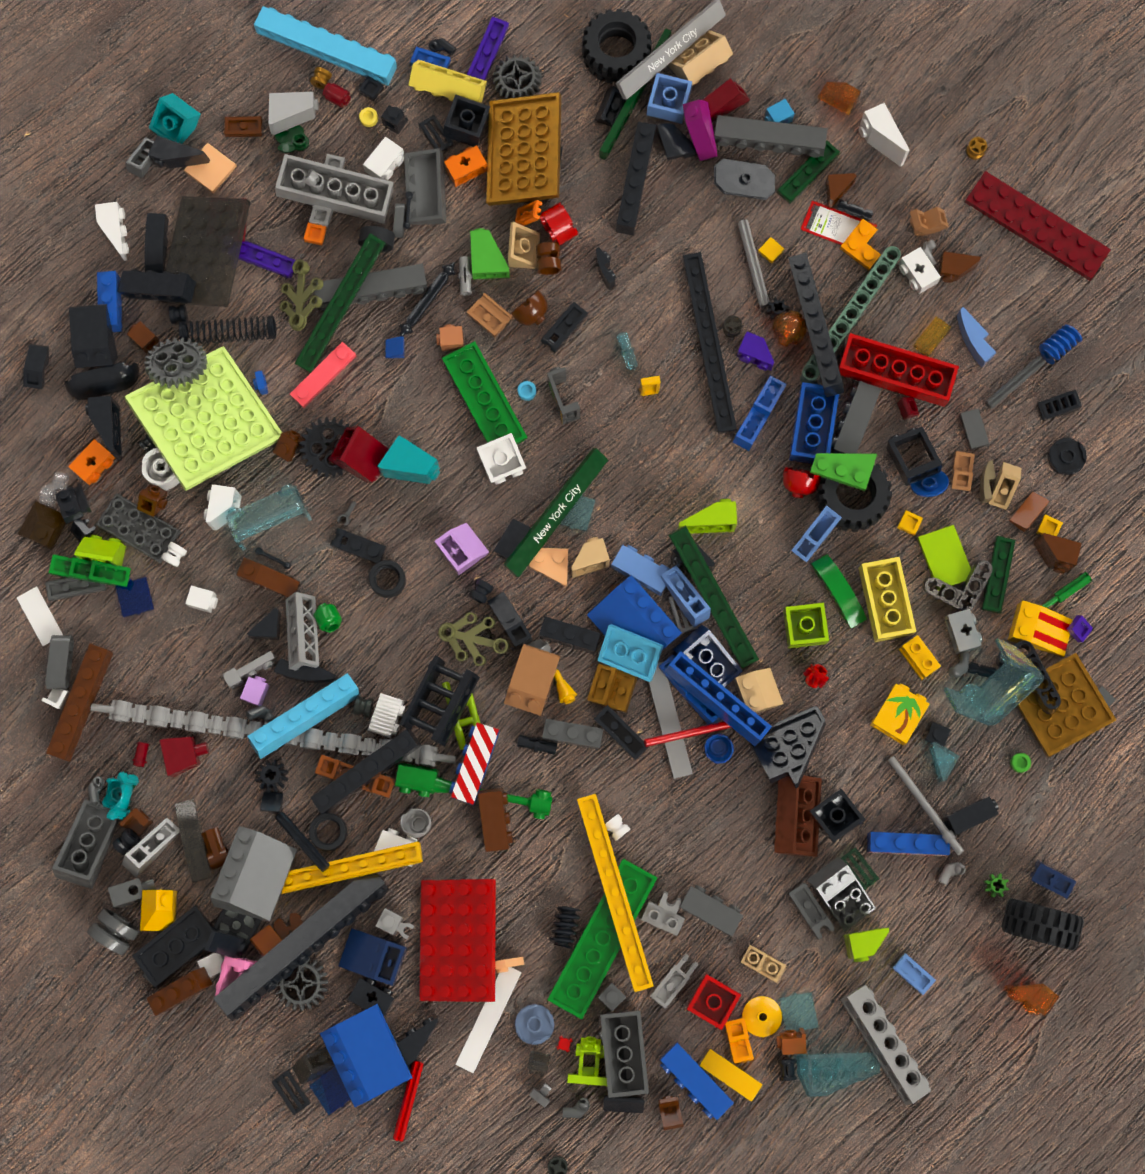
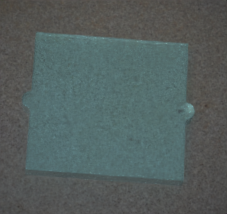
M581 496L560 525L570 527L571 530L574 528L587 532L596 500Z
M812 992L798 995L794 993L793 996L779 998L785 1031H799V1028H803L805 1031L819 1027Z

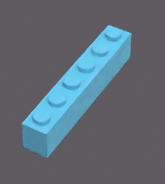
M348 673L248 735L250 745L259 758L262 759L354 701L357 696H360L357 685Z

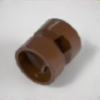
M555 242L538 244L536 246V254L539 259L537 261L538 273L542 275L560 273V245Z

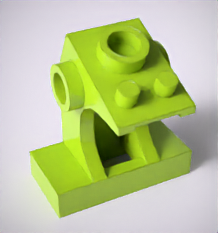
M593 1036L581 1038V1044H576V1056H580L578 1074L568 1073L567 1083L607 1086V1077L598 1076L599 1060L604 1058V1048L601 1046V1039ZM584 1054L596 1055L595 1067L583 1066Z

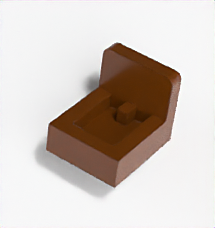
M296 431L283 432L278 439L273 453L287 462L292 461L299 442L305 440Z
M665 1096L658 1100L663 1129L670 1130L684 1127L678 1097Z

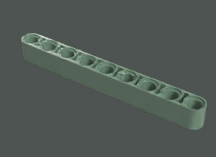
M890 246L885 249L829 330L831 342L835 346L833 348L834 353L838 351L897 265L901 256V252L897 247ZM887 255H893L895 259L891 260ZM882 269L885 274H879L877 270ZM867 284H873L875 289L868 288ZM861 298L865 303L860 304L856 299ZM852 313L855 318L850 319L846 314ZM836 328L844 329L845 333H838ZM814 353L800 375L801 382L814 384L820 377ZM811 372L814 377L808 378L805 373Z

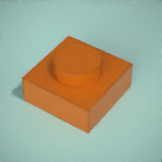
M308 222L304 242L322 246L327 230L326 226Z

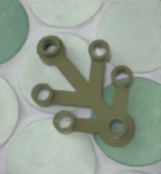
M298 259L292 266L293 272L298 274L297 294L294 292V287L289 283H284L281 287V292L286 294L296 305V312L293 310L292 303L283 301L280 304V310L290 317L289 324L295 331L304 329L307 324L308 315L314 308H319L322 305V299L313 295L309 300V304L303 310L304 304L313 292L323 287V281L315 277L305 290V275L308 274L310 267L307 262Z
M469 612L464 618L454 624L444 623L440 626L438 631L439 637L443 641L450 643L458 661H466L468 653L461 649L457 639L464 641L474 658V664L477 666L485 665L486 657L480 654L474 643L492 647L498 654H505L510 648L508 640L504 638L492 640L476 636L485 629H491L495 626V620L492 617L484 618L483 622L467 632L458 630L467 624L476 623L477 615L475 613ZM469 615L474 617L472 622L468 620ZM488 619L492 621V624L490 626H487L486 621ZM447 629L451 630V635L449 636L446 635ZM502 642L505 644V648L503 650L500 649V644ZM461 652H463L465 655L463 659H460L459 654ZM478 657L483 659L481 664L477 662Z

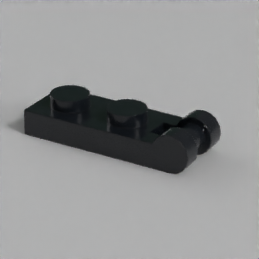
M573 302L542 337L540 342L548 345L552 352L557 353L564 342L588 316V312ZM554 335L559 338L556 342L551 339Z
M341 528L336 529V536L330 543V546L375 564L382 560L387 548L384 545L352 534ZM343 538L348 539L346 545L341 544Z

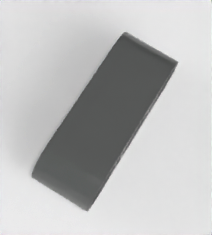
M72 635L51 636L45 681L47 689L69 688L74 649V638Z

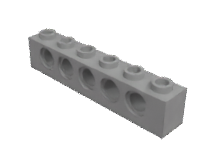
M866 985L860 986L840 1000L904 1104H914L931 1092L929 1082L925 1076L921 1075L917 1062L908 1054L907 1046L897 1036L894 1025L887 1020L884 1009L877 1004L873 991ZM863 1004L868 1007L867 1013L863 1011ZM874 1021L879 1025L878 1031L874 1029ZM885 1039L890 1043L889 1048H886L884 1044ZM896 1057L900 1059V1066L895 1062ZM907 1074L911 1077L910 1084L906 1080Z

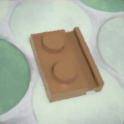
M486 293L467 311V315L494 338L513 319L511 314Z

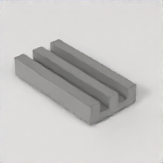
M673 596L668 597L676 626L682 634L696 630L698 627L689 626L687 618L680 610L685 628L681 627Z

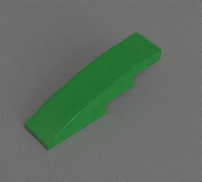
M53 554L49 574L127 587L131 568Z

